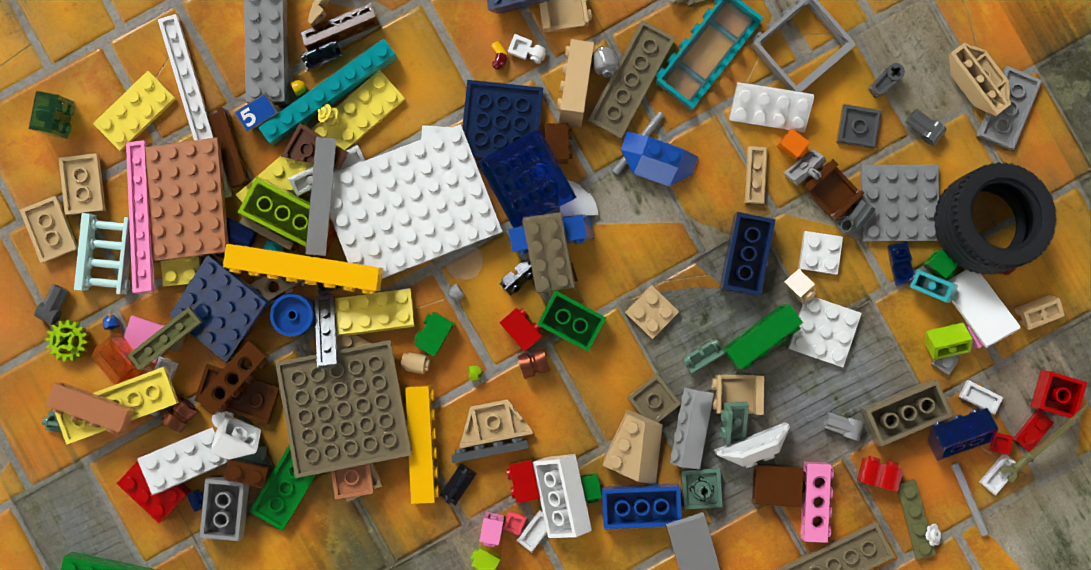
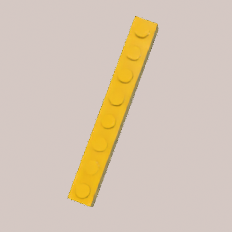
M226 244L223 267L230 268L229 272L241 273V270L248 271V275L260 276V273L267 274V278L279 279V276L286 277V281L298 282V279L305 280V284L317 285V282L324 283V287L336 288V285L343 286V290L355 291V288L362 289V293L374 294V291H380L383 268L234 244Z

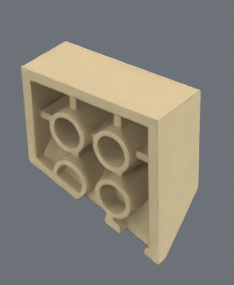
M627 409L603 459V466L637 482L656 484L663 425Z

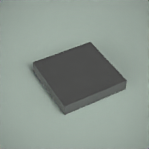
M843 104L836 142L872 149L876 148L882 110Z

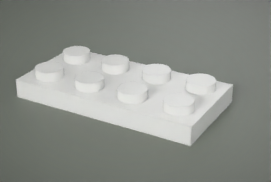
M737 82L729 120L787 130L792 128L795 131L805 132L814 94Z
M213 427L137 458L152 496L228 463L226 458L218 457L210 452L215 436Z

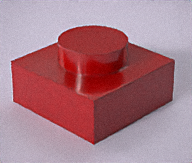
M992 432L989 451L1010 455L1013 436Z

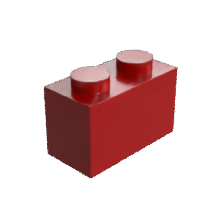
M516 307L499 323L525 352L542 337L540 334L542 330L535 322L531 324L527 320L530 316L523 308L519 310Z
M532 458L509 463V468L506 469L508 480L512 479L513 487H510L512 499L516 498L517 503L540 499Z

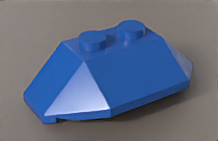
M626 132L620 149L633 174L666 186H672L691 176L698 156L685 149L631 132Z

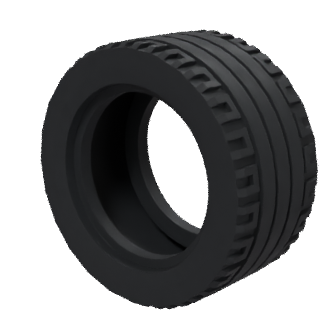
M991 163L960 177L943 191L944 193L941 194L936 205L934 228L940 246L948 257L953 259L954 263L957 262L958 266L977 274H997L1031 263L1043 254V251L1050 245V241L1055 233L1056 209L1047 187L1031 171L1012 163ZM980 191L991 192L1000 196L1008 203L1014 213L1016 231L1012 242L1007 248L991 245L980 236L974 226L972 206Z

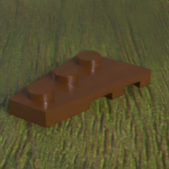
M300 123L281 157L314 164L316 137L323 136ZM338 145L335 147V169L342 167L349 152Z

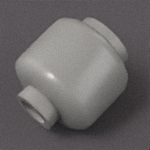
M609 47L598 48L592 56L594 70L598 75L610 77L619 67L616 52Z

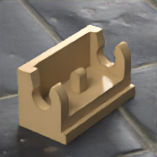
M1050 294L1014 308L1015 313L1022 318L1019 323L1027 327L1028 330L1065 316L1060 298Z

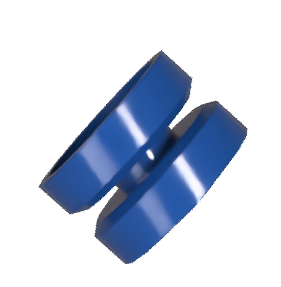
M283 295L271 307V324L282 335H304L312 330L315 325V304L304 295ZM293 311L296 313L295 318H292Z

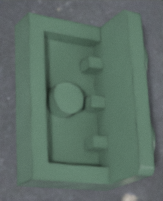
M747 401L724 403V410H721L723 424L719 429L720 438L724 440L726 445H730L731 439H746L749 410Z

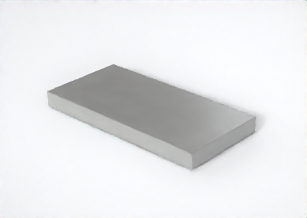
M1006 66L1003 74L1009 80V99L1011 100V105L996 116L986 112L976 137L1013 151L1042 80Z
M703 512L666 524L679 570H720Z

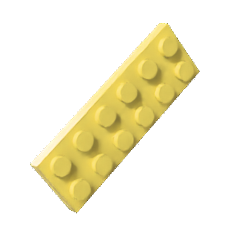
M166 367L93 393L134 408L131 421L179 403ZM55 412L66 445L107 430L103 426H91L88 424L89 421L84 419L82 421L72 419L68 413L59 414Z

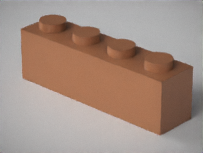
M63 382L53 384L46 406L51 407L53 412L59 414L68 413L72 419L82 421V419L87 420L89 425L106 427L107 431L113 434L127 431L135 410L134 408Z

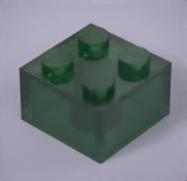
M36 91L29 129L44 135L67 139L68 134L71 132V116L75 112L74 101L57 94Z

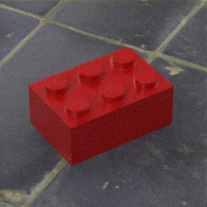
M138 461L116 483L158 523L166 520L192 492L184 483H180L152 496Z

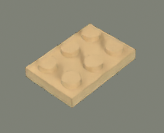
M99 154L58 158L65 215L106 211Z
M58 196L50 197L20 209L40 263H46L78 250V245Z

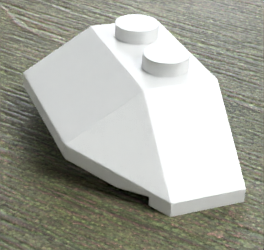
M781 423L750 435L746 439H740L730 443V445L714 449L716 455L742 467L746 466V468L755 466L757 464L756 461L773 459L775 457L774 454L779 453L790 426L788 423Z

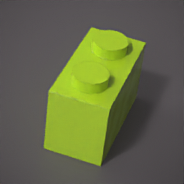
M964 323L926 331L925 345L933 360L968 353L972 349L973 338Z

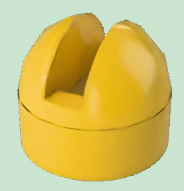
M296 80L290 83L297 97L305 93L306 85L303 81Z

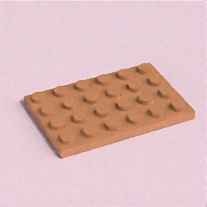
M215 137L145 147L153 261L158 262L225 253L226 244H228L220 138Z

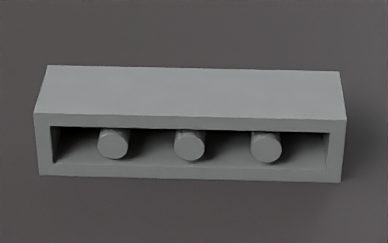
M684 387L671 452V464L685 468L700 469L714 393Z

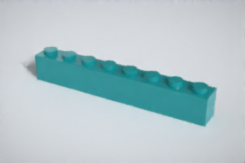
M382 39L258 128L271 145L276 146L293 134L300 123L305 125L317 117L318 109H321L325 104L332 106L365 83L377 71L383 70L398 59L387 41Z

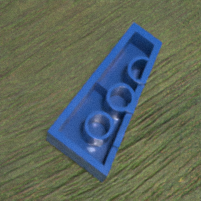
M582 214L563 218L567 243L581 244L585 243V240L594 238L591 216ZM524 226L508 229L512 252H519V255L529 254Z

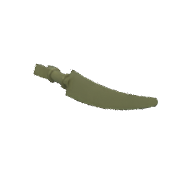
M1088 402L1072 418L1030 452L1024 453V456L1015 464L1003 466L1000 472L1003 475L1006 472H1012L1007 478L1011 483L1015 481L1017 472H1021L1020 469L1029 462H1033L1035 457L1061 436L1086 410L1090 403Z

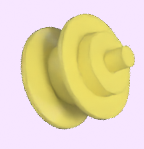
M325 104L321 109H318V120L320 122H325L326 125L331 126L334 122L338 121L337 108H331L329 104Z

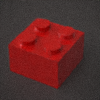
M1041 370L1030 407L1062 417L1072 418L1080 410L1088 382L1055 372Z

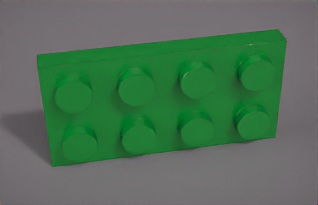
M290 444L249 511L281 531L287 526L317 475L295 478Z

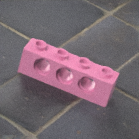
M804 461L803 468L806 472V482L803 483L802 489L805 491V501L802 502L800 538L804 542L828 543V537L831 536L829 518L832 517V507L829 506V502L833 496L830 479H833L834 471L831 468V464L827 462ZM822 478L821 486L815 487V480ZM821 497V504L814 506L815 498ZM815 517L821 518V521L818 525H813V519Z

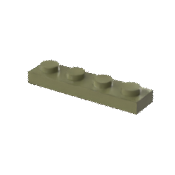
M188 307L127 356L139 371L143 370L199 326L202 320L191 307Z
M915 479L900 482L897 493L914 556L918 560L936 555L934 546H931L926 539L928 523L917 482Z

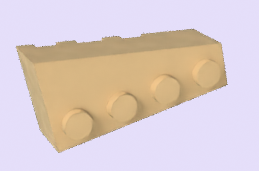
M571 39L570 46H566L565 57L568 58V63L563 64L562 75L566 76L565 81H561L559 91L563 92V96L558 98L557 110H560L559 123H568V126L578 128L582 126L594 42Z

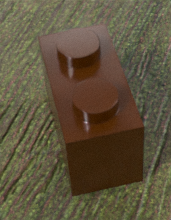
M233 458L228 462L224 479L263 488L270 465Z

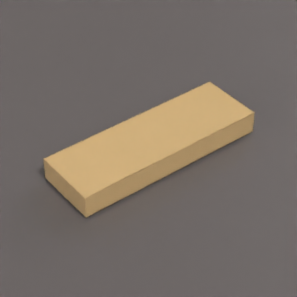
M747 147L744 204H765L768 147Z

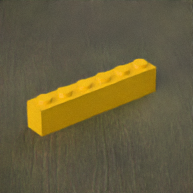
M430 385L405 387L407 429L412 455L409 456L411 504L435 503L436 497H439V486H435V478H438V466H434V459H437V447L433 446V440L436 439V428L432 427V420H435V409L431 407V401H434V389L431 390Z

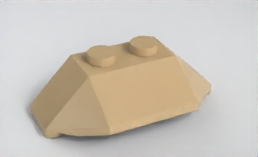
M963 43L949 54L951 77L974 107L996 116L1011 105V100L1009 99V80L986 50Z

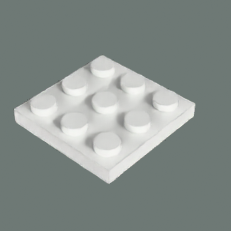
M816 297L809 301L805 300L798 315L803 321L800 325L801 329L791 336L787 349L839 367H844L862 313Z

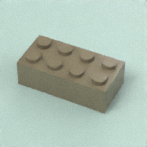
M929 379L860 408L873 441L879 446H884L953 416L938 380Z

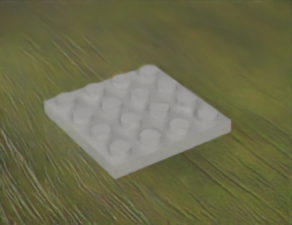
M939 165L860 166V191H864L861 198L876 209L863 225L864 230L861 235V242L938 241L934 228V213L936 212V205L939 200Z

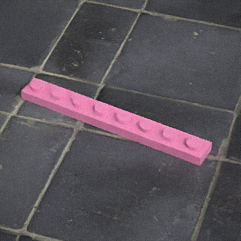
M145 140L126 143L132 290L135 294L155 292L145 147H148V142Z

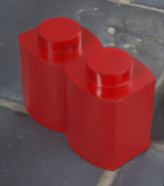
M869 456L868 459L862 458L857 480L898 492L904 469L899 468L898 463L887 461V464L880 463L879 458Z

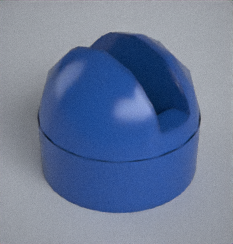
M108 315L104 317V330L120 327L119 320L115 315H111L110 319Z

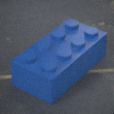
M678 483L601 487L604 529L665 527L668 523L682 519L681 493Z

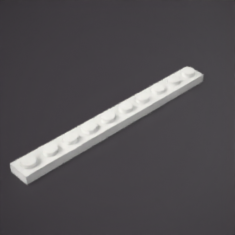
M177 14L158 19L194 140L215 138ZM222 162L226 199L233 197Z

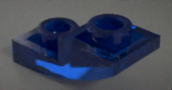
M907 242L888 246L889 261L895 285L911 283L915 275L911 265L912 257Z

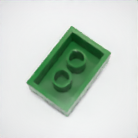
M555 290L537 325L589 352L606 317Z

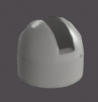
M457 283L449 290V296L453 300H460L465 297L464 292Z

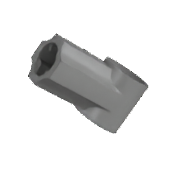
M830 412L827 413L823 422V428L841 433L842 436L856 441L860 440L865 425L864 422L849 417L847 419Z

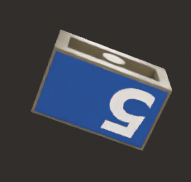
M264 93L234 113L246 132H249L274 117L283 108L280 104L274 105L268 94Z

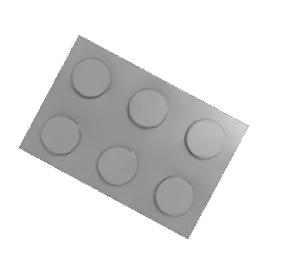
M210 476L205 479L199 538L239 541L244 537L249 485L225 480L224 477Z

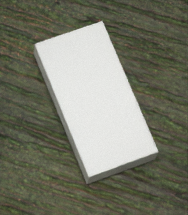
M970 380L966 381L959 395V398L994 415L1004 398Z
M1002 454L979 483L993 495H997L1009 481L1007 477L1012 474L1009 471L1003 475L1000 469L1005 465L1012 466V463L1015 464L1016 462L1008 455Z
M541 509L516 540L530 552L536 548L547 533Z

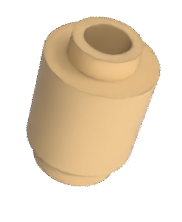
M411 352L408 354L404 353L401 368L408 372L424 374L425 371H429L431 361L428 360L427 355Z

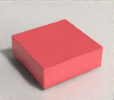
M509 510L502 529L520 536L527 517Z

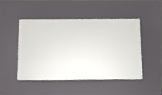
M965 270L947 280L959 285L952 303L985 348L1020 330V325L981 273L977 274Z

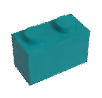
M919 269L910 285L913 289L947 303H951L959 286Z

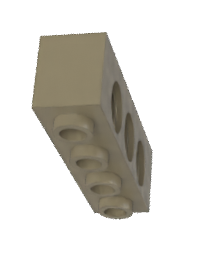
M267 275L250 284L253 289L261 292L262 296L270 301L268 306L273 305L278 297L294 293V288L299 285L301 287L308 285L302 279H298V282L290 283L286 281V277L279 276V279L267 278ZM277 282L279 289L274 293L271 290V285Z

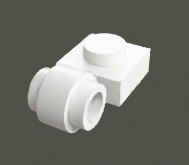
M514 34L508 54L526 60L529 54L532 62L540 64L541 61H544L546 49L540 45H535L532 48V40Z

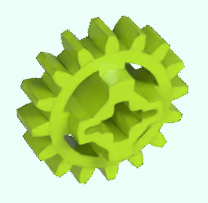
M66 320L65 323V321H59V325H52L53 331H47L50 338H45V340L49 341L50 344L46 348L52 349L49 353L50 355L57 354L56 360L63 358V362H67L69 359L75 361L77 357L84 356L81 351H88L85 344L90 343V341L86 340L85 337L89 336V333L83 332L86 327H79L80 322L73 323L72 320ZM65 328H71V329H73V331L68 332L67 330H64V329H65ZM67 349L68 351H71V353L68 354L62 351Z

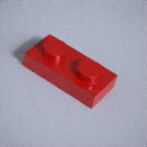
M1036 410L1013 440L1027 452H1030L1054 422L1040 410Z

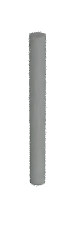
M659 111L641 135L649 137L665 115ZM624 156L612 170L617 176L628 164Z
M958 462L952 463L951 467L981 536L988 535L989 532Z

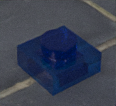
M197 489L187 494L194 512L202 509L204 493Z

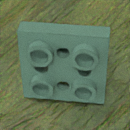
M720 468L681 470L684 510L723 507Z

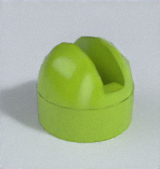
M468 366L470 381L479 380L482 377V369L479 366Z

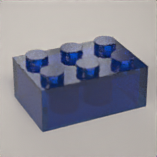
M977 408L968 415H957L951 421L935 423L927 441L937 461L992 442L999 428L988 408L982 410Z

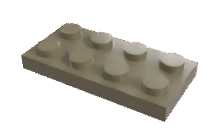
M562 212L523 217L522 221L536 292L574 288L575 282Z

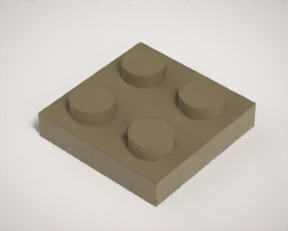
M657 373L627 396L642 416L657 423L681 405Z

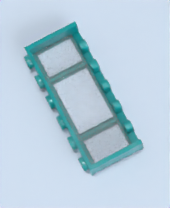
M715 0L714 3L716 5L714 8H708L702 16L704 18L701 24L697 23L690 31L692 36L689 40L685 38L679 45L681 50L678 54L673 53L668 59L669 65L667 68H661L655 76L658 78L655 84L690 111L693 110L764 19L741 0Z

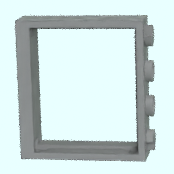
M796 0L795 3L797 5L794 8L788 7L781 13L782 18L776 21L774 19L766 26L768 28L766 32L762 33L760 31L752 38L754 42L750 47L786 89L790 91L802 92L857 45L818 0ZM807 5L842 47L796 86L761 44Z

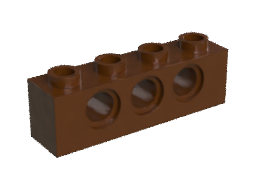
M248 341L196 400L213 415L224 413L230 406L228 402L232 398L236 399L242 393L241 388L245 383L247 385L250 384L256 377L254 373L258 369L262 370L268 364L267 359L270 355L254 341ZM246 359H249L252 363L249 370L244 366ZM234 373L239 377L237 384L231 381V376ZM220 388H223L226 392L224 398L218 395Z

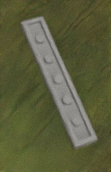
M316 137L306 254L326 256L336 139Z

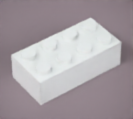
M576 455L550 456L532 462L548 538L578 537L592 531Z

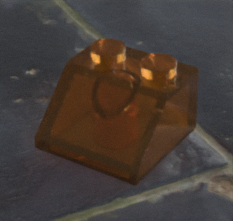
M121 333L109 336L95 348L91 355L92 359L114 385L121 383L137 369L127 356L134 349Z

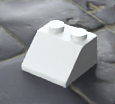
M226 414L215 432L210 452L228 460L256 453L261 429Z

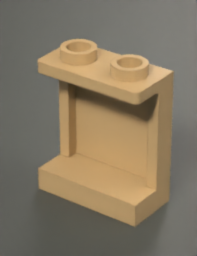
M550 0L539 3L543 33L588 27L589 21L592 20L591 9H587L586 2H589V0Z
M715 374V379H712V390H715L712 409H715L716 414H721V410H724L725 402L747 401L749 404L748 414L764 415V376Z

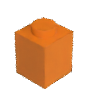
M791 128L777 144V147L795 160L799 156L802 158L809 150L807 146L810 142Z

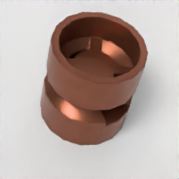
M543 348L534 350L532 355L524 353L517 356L524 379L535 376L536 372L539 374L550 372Z
M178 396L179 403L173 405L172 409H167L162 415L161 420L172 430L181 433L188 425L187 420H192L198 413V409L189 400Z

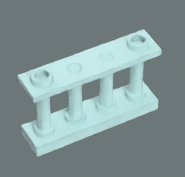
M82 213L74 290L89 291L91 286L117 288L116 294H127L130 288L128 277L131 258L129 217H124V223L98 221L96 219L97 215ZM99 228L123 231L122 242L96 240L94 238L95 230ZM97 247L121 250L120 261L94 259L92 257L93 249ZM94 266L119 269L118 280L92 278L90 276L91 268Z

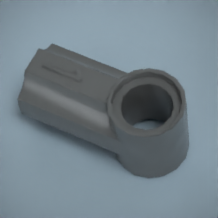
M915 109L905 121V123L921 134V138L926 143L935 146L947 130L943 124L936 120H931L918 109Z
M861 199L852 213L840 220L838 224L840 232L853 239L859 238L864 230L863 225L876 209Z
M52 284L44 302H41L36 308L34 316L51 325L56 324L61 317V308L69 291L61 286Z

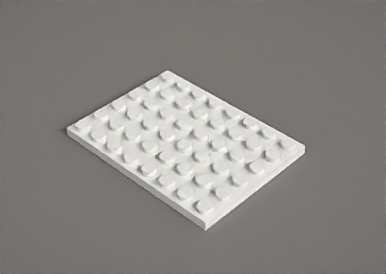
M461 124L333 173L329 214L346 259L349 263L383 268L382 279L502 233Z

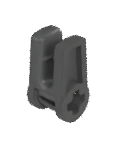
M893 63L887 67L868 88L870 93L877 98L904 76V67L899 63ZM893 70L896 71L894 77L891 75V73L893 72Z

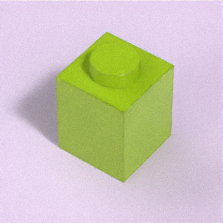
M481 545L479 550L474 549L470 557L473 560L471 566L478 570H495L501 560V555Z

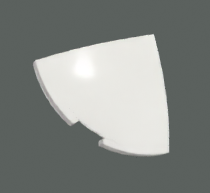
M558 180L560 212H562L563 217L582 214L588 216L598 215L595 200L590 193L581 188V185L569 180Z

